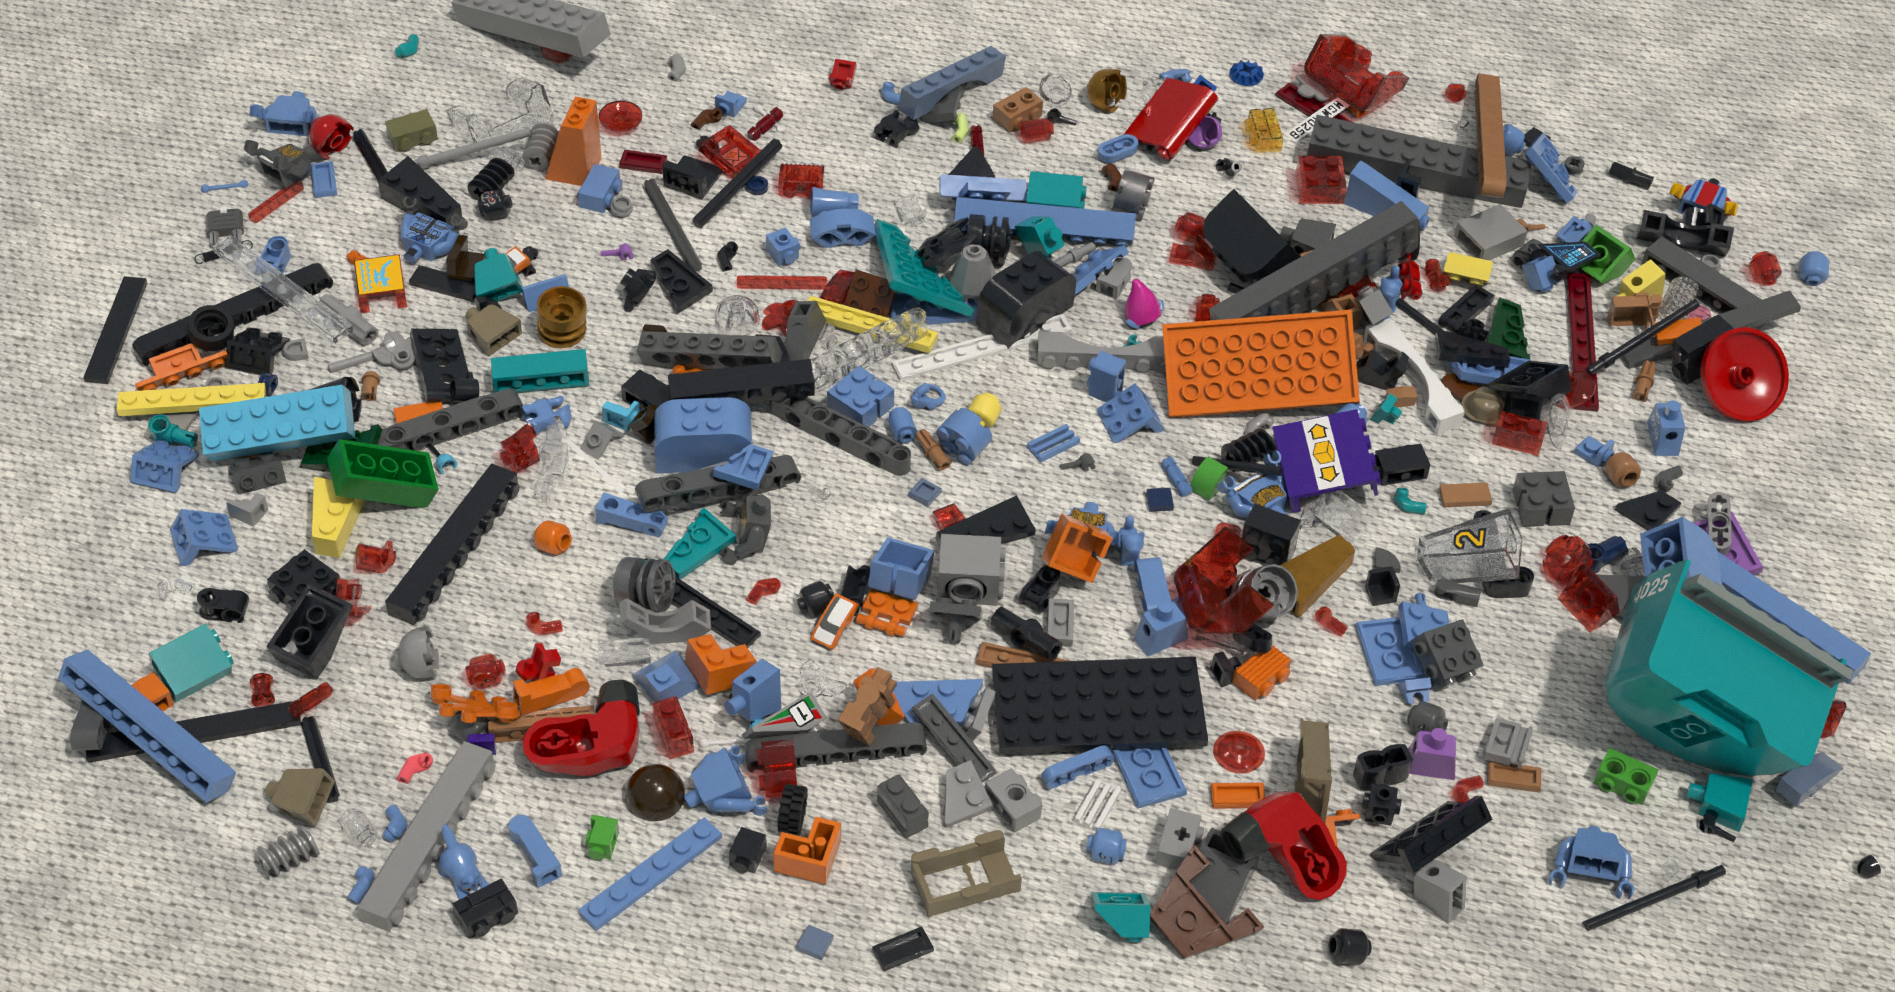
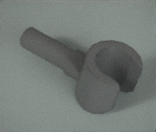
M1084 453L1080 456L1079 460L1060 464L1061 470L1082 466L1086 472L1089 471L1088 465L1091 469L1096 468L1093 457L1088 453Z

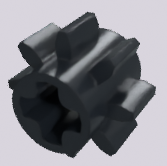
M1469 319L1468 322L1463 321L1458 334L1485 341L1488 331L1484 330L1485 325L1482 321Z

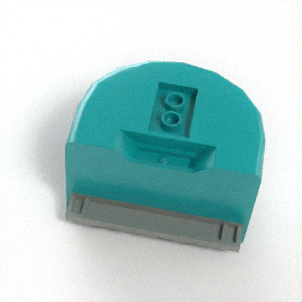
M1688 559L1650 573L1633 587L1622 620L1605 683L1608 704L1622 722L1649 743L1680 759L1715 771L1742 776L1773 775L1811 764L1838 685L1841 682L1850 680L1853 674V670L1845 666L1847 660L1844 658L1834 659L1827 651L1818 649L1808 639L1796 635L1786 625L1774 621L1764 611L1755 609L1745 599L1733 595L1723 585L1711 581L1702 574L1685 579L1691 561Z

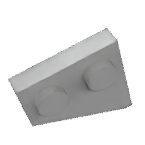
M971 760L947 770L946 828L993 809V804Z

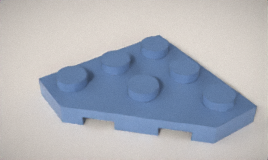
M1542 133L1525 151L1527 154L1526 158L1532 166L1536 165L1541 171L1542 179L1546 183L1550 182L1555 188L1556 196L1568 203L1576 196L1577 191L1573 185L1569 186L1568 184L1570 176L1565 165L1558 162V157L1560 156L1558 150L1547 136Z

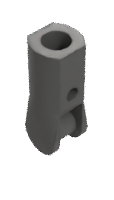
M1442 578L1437 580L1434 594L1440 599L1477 607L1481 589Z

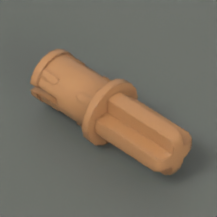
M1648 360L1643 362L1640 375L1635 380L1636 388L1632 395L1633 399H1636L1638 395V401H1647L1649 390L1654 385L1655 362Z
M921 429L920 432L916 433V439L924 448L925 456L933 461L938 471L949 468L952 462L944 454L942 445L938 442L936 443L925 429Z

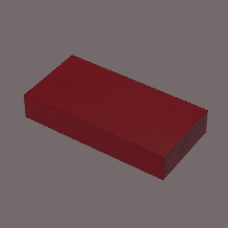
M624 149L619 168L663 174L662 165L666 162L667 155Z

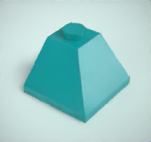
M1091 892L1095 910L1121 937H1126L1127 941L1139 942L1143 938H1149L1150 903L1146 893Z

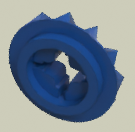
M1240 60L1239 63H1233L1232 68H1230L1231 79L1243 86L1256 85L1262 81L1264 76L1263 67L1258 66L1257 62L1250 63L1249 60L1247 62Z

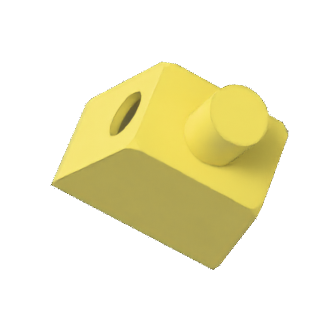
M1650 259L1622 279L1620 294L1617 296H1634L1635 293H1649L1650 298L1653 294L1663 296L1665 273Z

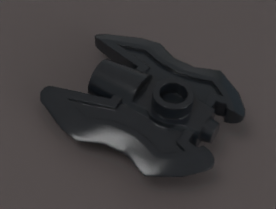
M968 217L946 225L936 235L926 238L917 252L918 256H924L926 259L923 262L924 267L942 265L947 258L961 252L978 236L977 233L974 232L964 236L961 231L968 223Z

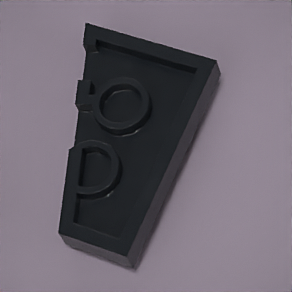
M1436 330L1435 339L1438 359L1440 361L1509 368L1510 356L1508 348L1448 331Z

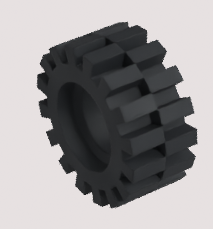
M792 784L784 785L778 811V832L801 834L807 807V787Z

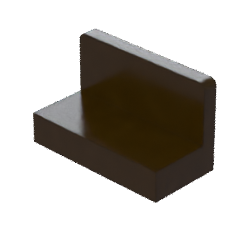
M459 235L447 257V278L475 281L474 265L484 260L485 256L482 253L468 251V236Z

